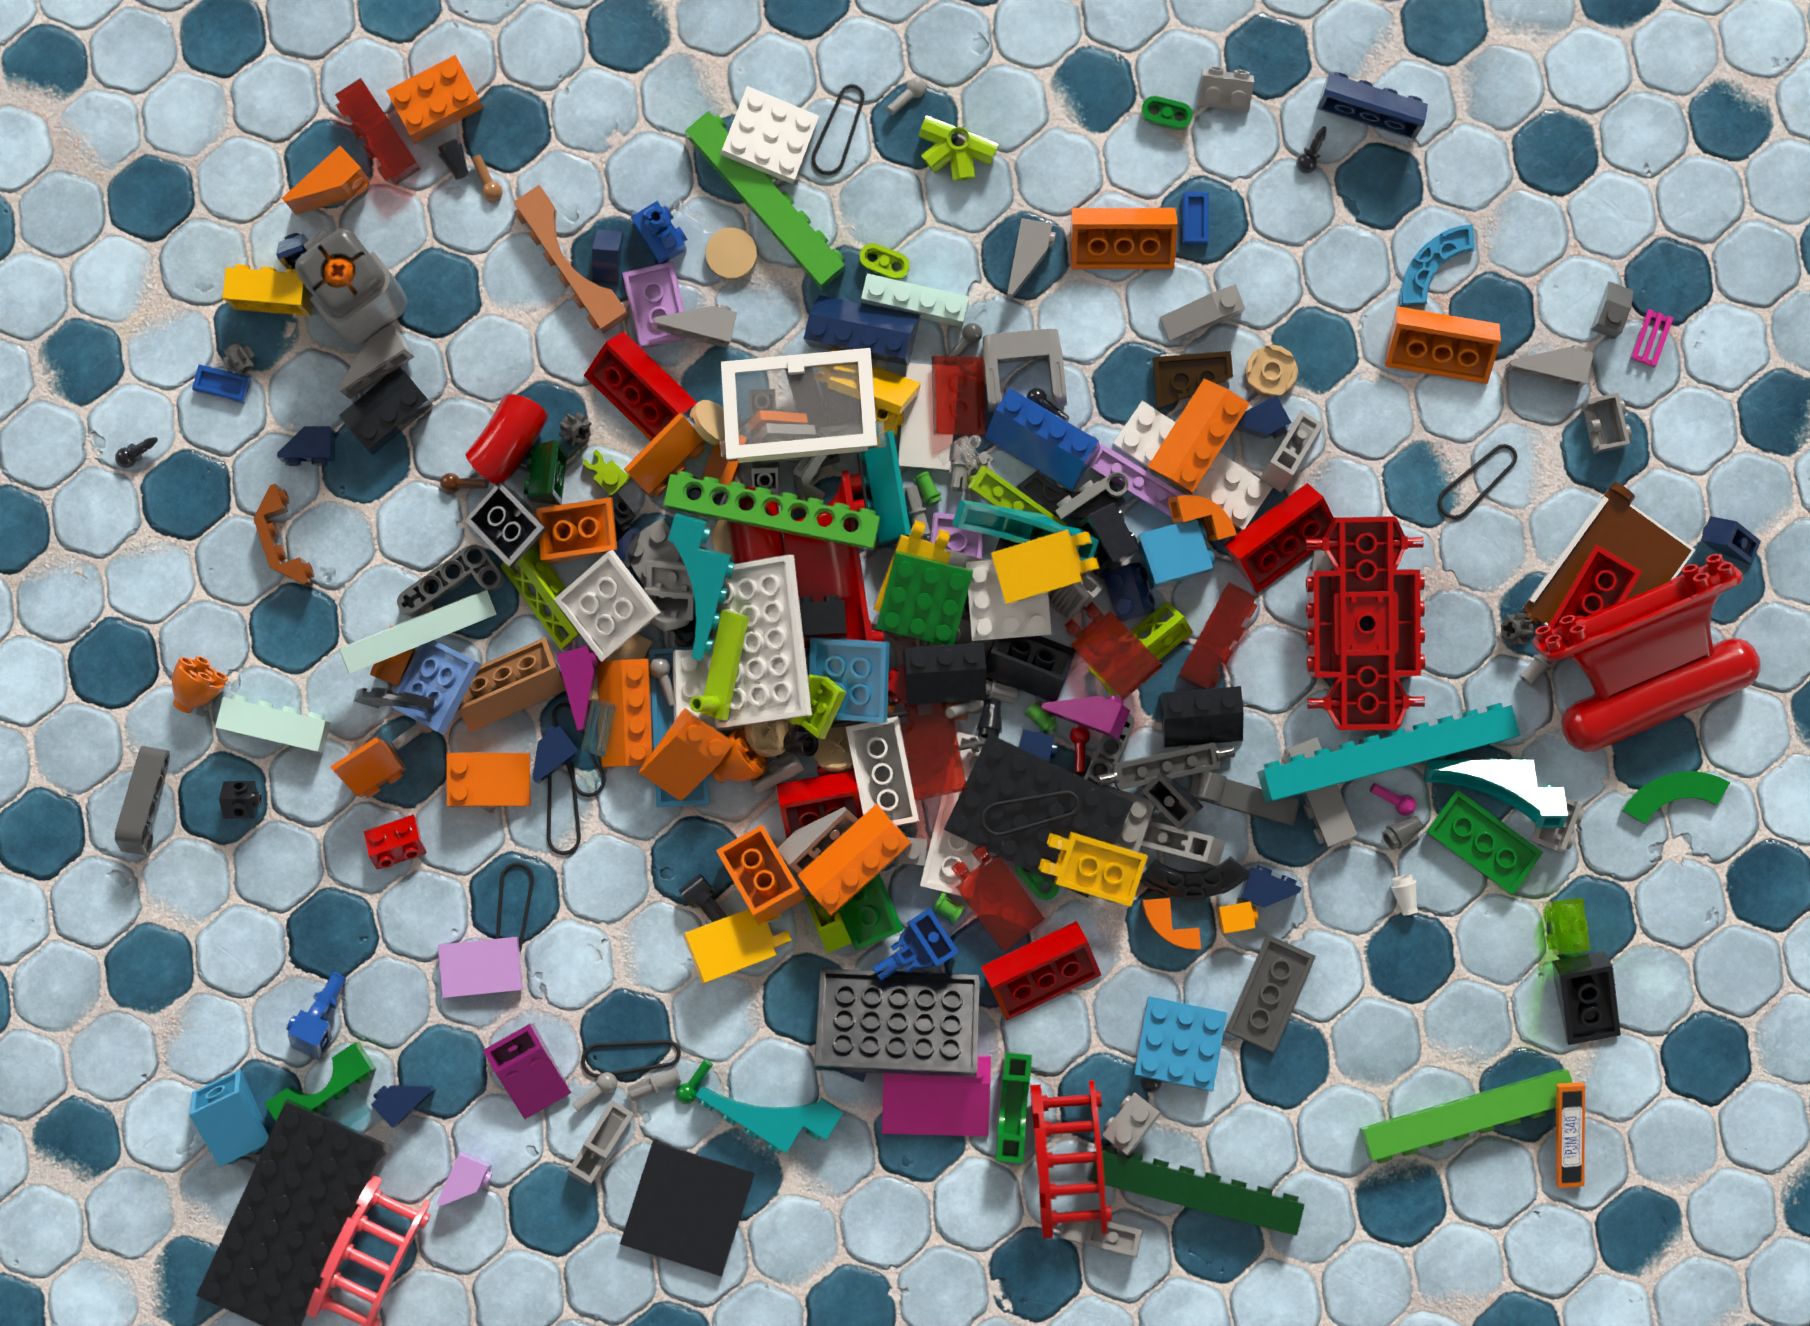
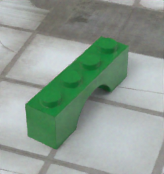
M354 1042L332 1057V1077L327 1086L320 1092L306 1094L293 1087H289L265 1102L264 1104L275 1121L287 1099L320 1113L328 1107L326 1105L327 1101L333 1097L337 1101L350 1092L349 1086L355 1082L361 1085L372 1077L370 1072L375 1070L376 1067L361 1044Z
M1004 1052L996 1161L1023 1163L1032 1054Z

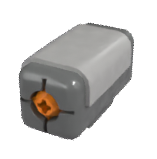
M341 228L335 230L330 235L325 230H322L303 245L307 252L296 261L295 271L313 295L310 298L312 303L331 327L347 342L361 344L368 341L370 337L378 333L382 328L390 325L405 312L407 296L404 290L376 253L373 251L369 254L351 230Z

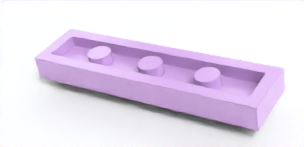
M1103 444L1100 445V450L1088 467L1104 478L1113 472L1125 474L1129 480L1127 492L1170 519L1172 517L1167 498L1184 495ZM1111 479L1112 483L1122 489L1124 488L1122 479Z

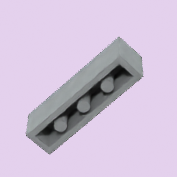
M1315 737L1285 749L1286 755L1283 756L1285 764L1290 763V757L1304 754L1305 758L1315 756L1314 751L1322 749L1318 738ZM1337 785L1302 793L1306 802L1303 808L1307 818L1314 821L1316 829L1313 832L1318 844L1323 843L1324 848L1357 836Z

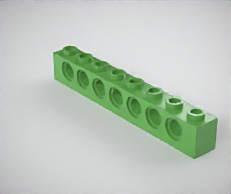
M678 471L677 475L670 474L664 501L666 509L874 551L880 524V516L875 515L876 511L860 508V512L849 510L850 506L840 503H834V507L823 505V500L808 498V501L797 500V495L782 492L781 496L771 494L772 490L756 487L755 491L745 489L746 485L737 482H730L729 486L719 484V479L704 476L703 480L694 479L693 474ZM700 488L702 490L701 497L697 500H690L688 498L690 489ZM718 493L728 495L727 502L722 506L714 504V497ZM745 498H750L754 501V506L749 511L740 509V502ZM775 503L780 506V512L776 516L766 514V508L769 504ZM794 510H805L807 513L806 518L800 522L794 521L792 519ZM823 514H829L833 518L832 523L827 527H822L818 524V518ZM849 519H854L859 523L858 529L854 532H847L844 529V524Z

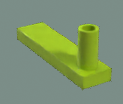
M981 466L977 474L970 476L968 479V488L991 505L1044 514L1062 526L1067 525L986 466Z
M729 610L721 611L704 696H694L691 698L690 708L692 711L700 712V714L716 719L728 720L749 616Z

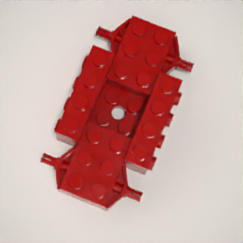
M1396 516L1334 517L1323 538L1305 539V544H1316L1305 545V549L1324 551L1334 569L1310 570L1305 581L1306 592H1308V603H1306V618L1308 619L1306 643L1309 650V656L1306 659L1307 672H1309V676L1314 678L1335 677L1325 697L1307 698V703H1317L1307 704V709L1326 710L1337 730L1398 729L1407 709H1410V707H1425V702H1415L1425 701V696L1406 695L1397 677L1421 676V670H1425V655L1421 654V643H1425V629L1421 627V617L1425 615V603L1420 599V590H1424L1425 587L1424 575L1420 574V569H1397L1405 549L1423 548L1424 543L1413 542H1424L1423 537L1405 536ZM1364 616H1370L1373 619L1374 624L1369 631H1363L1360 628L1359 623Z

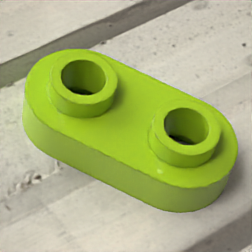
M876 243L866 244L860 251V263L869 271L894 280H901L909 273V260L902 253ZM874 254L877 256V260L870 262L868 256ZM899 264L902 268L896 272L892 270V266Z

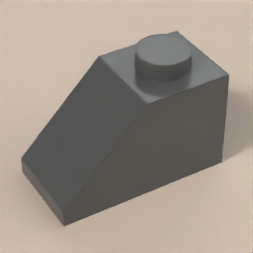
M1609 281L1590 330L1613 339L1618 337L1623 332L1629 316L1634 290Z

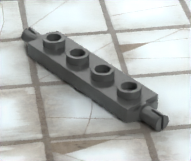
M1210 742L1112 764V773L1097 775V780H1102L1097 782L1099 786L1114 783L1117 790H1124L1147 785L1159 773L1174 779L1203 771L1219 769L1220 760L1235 757V753H1233L1234 748L1230 746L1218 749L1215 743Z

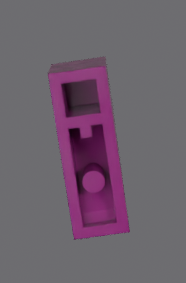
M588 646L556 654L577 731L579 732L586 730L597 674L595 667L599 666L597 655L594 651H590Z
M1109 695L1108 699L1102 696H1092L1047 702L1041 706L1050 715L1117 740L1130 713V710L1123 705L1124 701L1112 695Z

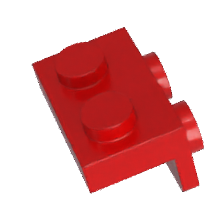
M414 814L364 831L368 855L377 870L389 868L394 864L412 860L427 853L426 847L421 840L418 822Z

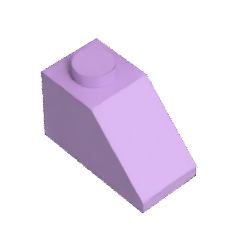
M464 1152L459 1153L437 1204L442 1206L481 1190L482 1186L486 1188L493 1174L489 1171L491 1164Z

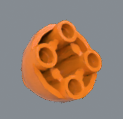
M196 656L195 659L180 657L172 675V691L175 697L173 705L182 712L191 713L194 708L201 707L214 700L225 687L228 677L210 667V662L201 656Z
M744 728L741 730L736 729L727 736L734 744L718 766L711 772L720 783L726 780L746 782L766 773L765 763L769 761V758L760 756L752 750L746 740Z

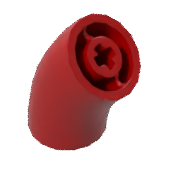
M515 394L505 395L484 430L466 451L465 455L468 462L481 476L496 485L500 481L505 484L526 458L548 420L546 411L529 398Z

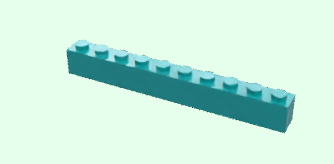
M1502 703L1487 706V712L1478 714V710L1474 709L1462 713L1463 718L1454 720L1453 715L1437 719V725L1429 726L1428 722L1414 725V730L1405 733L1404 728L1388 732L1389 737L1380 739L1378 734L1364 738V743L1356 746L1354 741L1338 745L1340 750L1330 752L1328 747L1314 751L1315 756L1305 758L1304 754L1290 757V763L1280 765L1279 760L1264 764L1265 769L1257 772L1265 803L1521 736L1512 705L1503 707Z

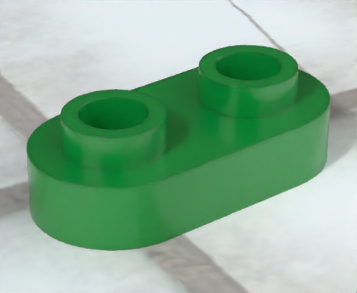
M1159 96L1148 97L1143 102L1141 108L1142 117L1146 122L1174 130L1186 129L1193 118L1192 109L1186 103ZM1156 108L1159 113L1152 115L1149 110ZM1180 114L1184 119L1177 121L1174 116Z
M1015 864L1016 873L1036 897L1041 900H1050L1058 894L1059 885L1036 873L1026 872L1023 867ZM1043 882L1050 884L1051 888L1048 892L1041 890Z

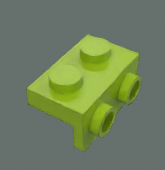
M809 675L808 685L812 715L789 718L788 721L791 724L802 725L817 738L825 739L847 692L828 677Z

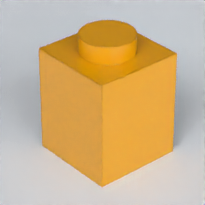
M1251 902L1217 907L1221 934L1256 928L1255 922H1259L1256 906L1252 907Z

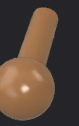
M478 154L472 157L471 160L484 185L482 188L484 199L488 202L498 201L503 194L502 187L497 182H493L481 155Z

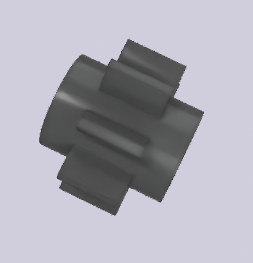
M236 343L224 351L227 357L223 358L222 361L229 373L235 370L237 375H242L254 368L252 361L256 359V356L250 345L244 347L242 343Z
M579 412L575 416L567 414L559 423L561 429L559 436L571 446H574L575 442L584 444L589 436H591L589 427L592 423Z
M1525 613L1506 615L1507 620L1500 625L1503 635L1502 639H1510L1509 645L1528 644V638L1534 634L1533 621L1525 619Z

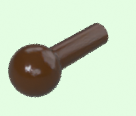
M447 473L442 476L440 487L445 493L453 494L459 489H487L489 481L485 478H459L454 473Z

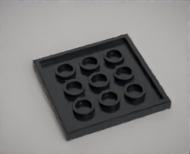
M653 1140L620 1244L722 1277L755 1172Z

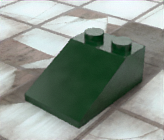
M558 440L533 446V453L528 454L527 468L531 469L530 479H525L524 494H527L530 502L562 505L568 454Z

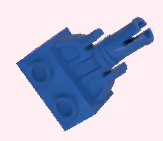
M656 201L631 216L633 224L659 264L666 263L687 250L684 242L688 239L680 227L675 229L671 223L674 217L666 205L661 207L659 202Z
M931 908L906 923L908 926L901 933L899 941L890 946L893 951L902 946V949L872 967L875 973L888 967V969L877 975L881 982L910 962L913 963L905 968L907 973L915 968L924 969L931 966L936 968L959 953Z
M332 972L324 989L314 994L313 997L316 1001L312 1004L309 1011L300 1010L297 1017L294 1015L291 1017L286 1027V1030L289 1031L288 1037L291 1048L317 1060L321 1059L332 1038L330 1023L326 1022L331 1009H336L338 1006L336 998L346 981L343 975Z

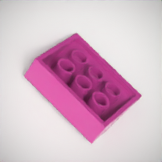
M978 1055L977 1077L883 1073L882 1134L989 1136L991 1056Z

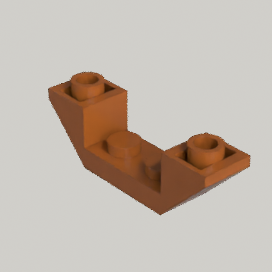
M272 484L269 486L253 518L269 567L310 587L313 585L311 578L315 577L310 562L306 563L300 557L285 563L283 562V560H286V554L282 545L277 544L275 536L278 535V530L274 521L269 519L289 512L287 504L290 503L285 489L281 490V487Z

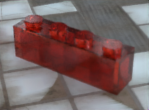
M361 78L335 94L339 101L336 107L343 118L349 116L353 124L349 127L357 139L363 137L367 145L363 148L371 160L377 158L381 164L377 169L385 181L391 179L396 186L421 170Z
M1230 582L1226 584L1177 677L1200 689H1208L1209 686L1214 688L1221 675L1217 670L1221 663L1227 664L1233 653L1229 649L1233 640L1238 642L1245 630L1241 626L1246 617L1250 619L1257 608V605L1254 603L1257 596Z

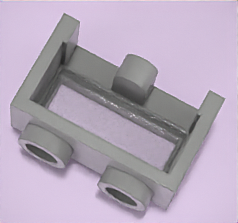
M1618 393L1587 399L1582 403L1593 454L1623 448L1630 444L1632 439L1631 428L1625 423V403L1623 399L1619 398Z

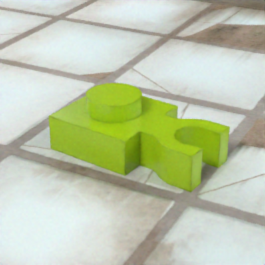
M596 449L593 454L598 457V462L595 465H591L585 460L583 465L587 469L597 472L593 479L609 495L618 493L631 479L612 460L606 464L602 454Z

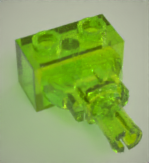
M1583 898L1546 902V907L1543 908V917L1545 923H1549L1550 934H1547V944L1549 950H1553V955L1591 951L1588 936L1589 926H1587L1588 922L1586 920Z

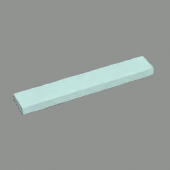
M483 590L341 647L339 652L348 674H351L497 614L488 591Z

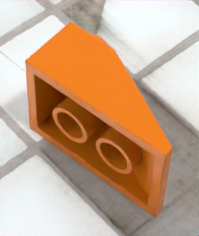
M339 146L283 196L282 199L293 213L297 215L352 199L355 195L359 196L368 188L367 184L370 180L362 168Z
M611 497L536 508L537 517L547 528L539 537L541 561L550 564L570 562L617 550L613 500Z
M684 708L638 773L679 801H682L718 766L734 743L722 732L687 708Z
M377 737L330 766L356 796H365L366 798L377 794L380 791L379 786L387 781L389 784H392L403 776L401 772L406 770L391 743Z
M447 753V806L451 808L531 806L530 753Z

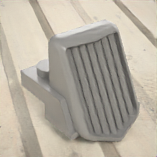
M651 559L647 561L646 588L643 590L661 612L650 623L663 631L687 626L690 621L694 620L696 608L692 584L685 564Z
M1093 571L1081 573L1083 582L1048 592L1049 605L1065 618H1073L1083 605L1087 607L1106 587V583Z

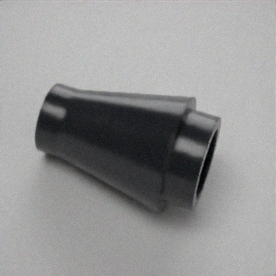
M457 139L448 141L438 147L440 152L438 156L456 180L470 174L462 144H458Z
M995 699L985 700V706L976 727L979 737L987 739L989 733L999 737V734L1002 733L1001 701Z

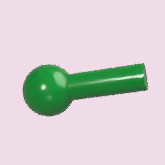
M704 1059L689 1082L683 1083L677 1088L676 1098L680 1103L691 1104L695 1101L697 1087L713 1066L709 1060Z

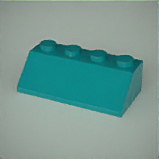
M893 431L877 435L878 446L868 447V451L859 452L862 464L866 463L867 473L864 474L865 487L870 489L872 499H867L868 508L876 511V516H880L876 539L879 540L880 546L898 544L901 534L909 537L911 532Z

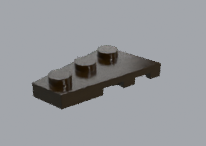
M1231 351L1152 358L1157 410L1194 395L1203 379L1218 385L1233 378Z

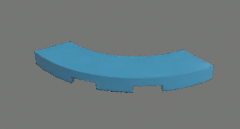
M1473 224L1462 225L1444 231L1418 251L1403 277L1400 291V307L1427 305L1429 284L1437 269L1452 257L1475 250Z

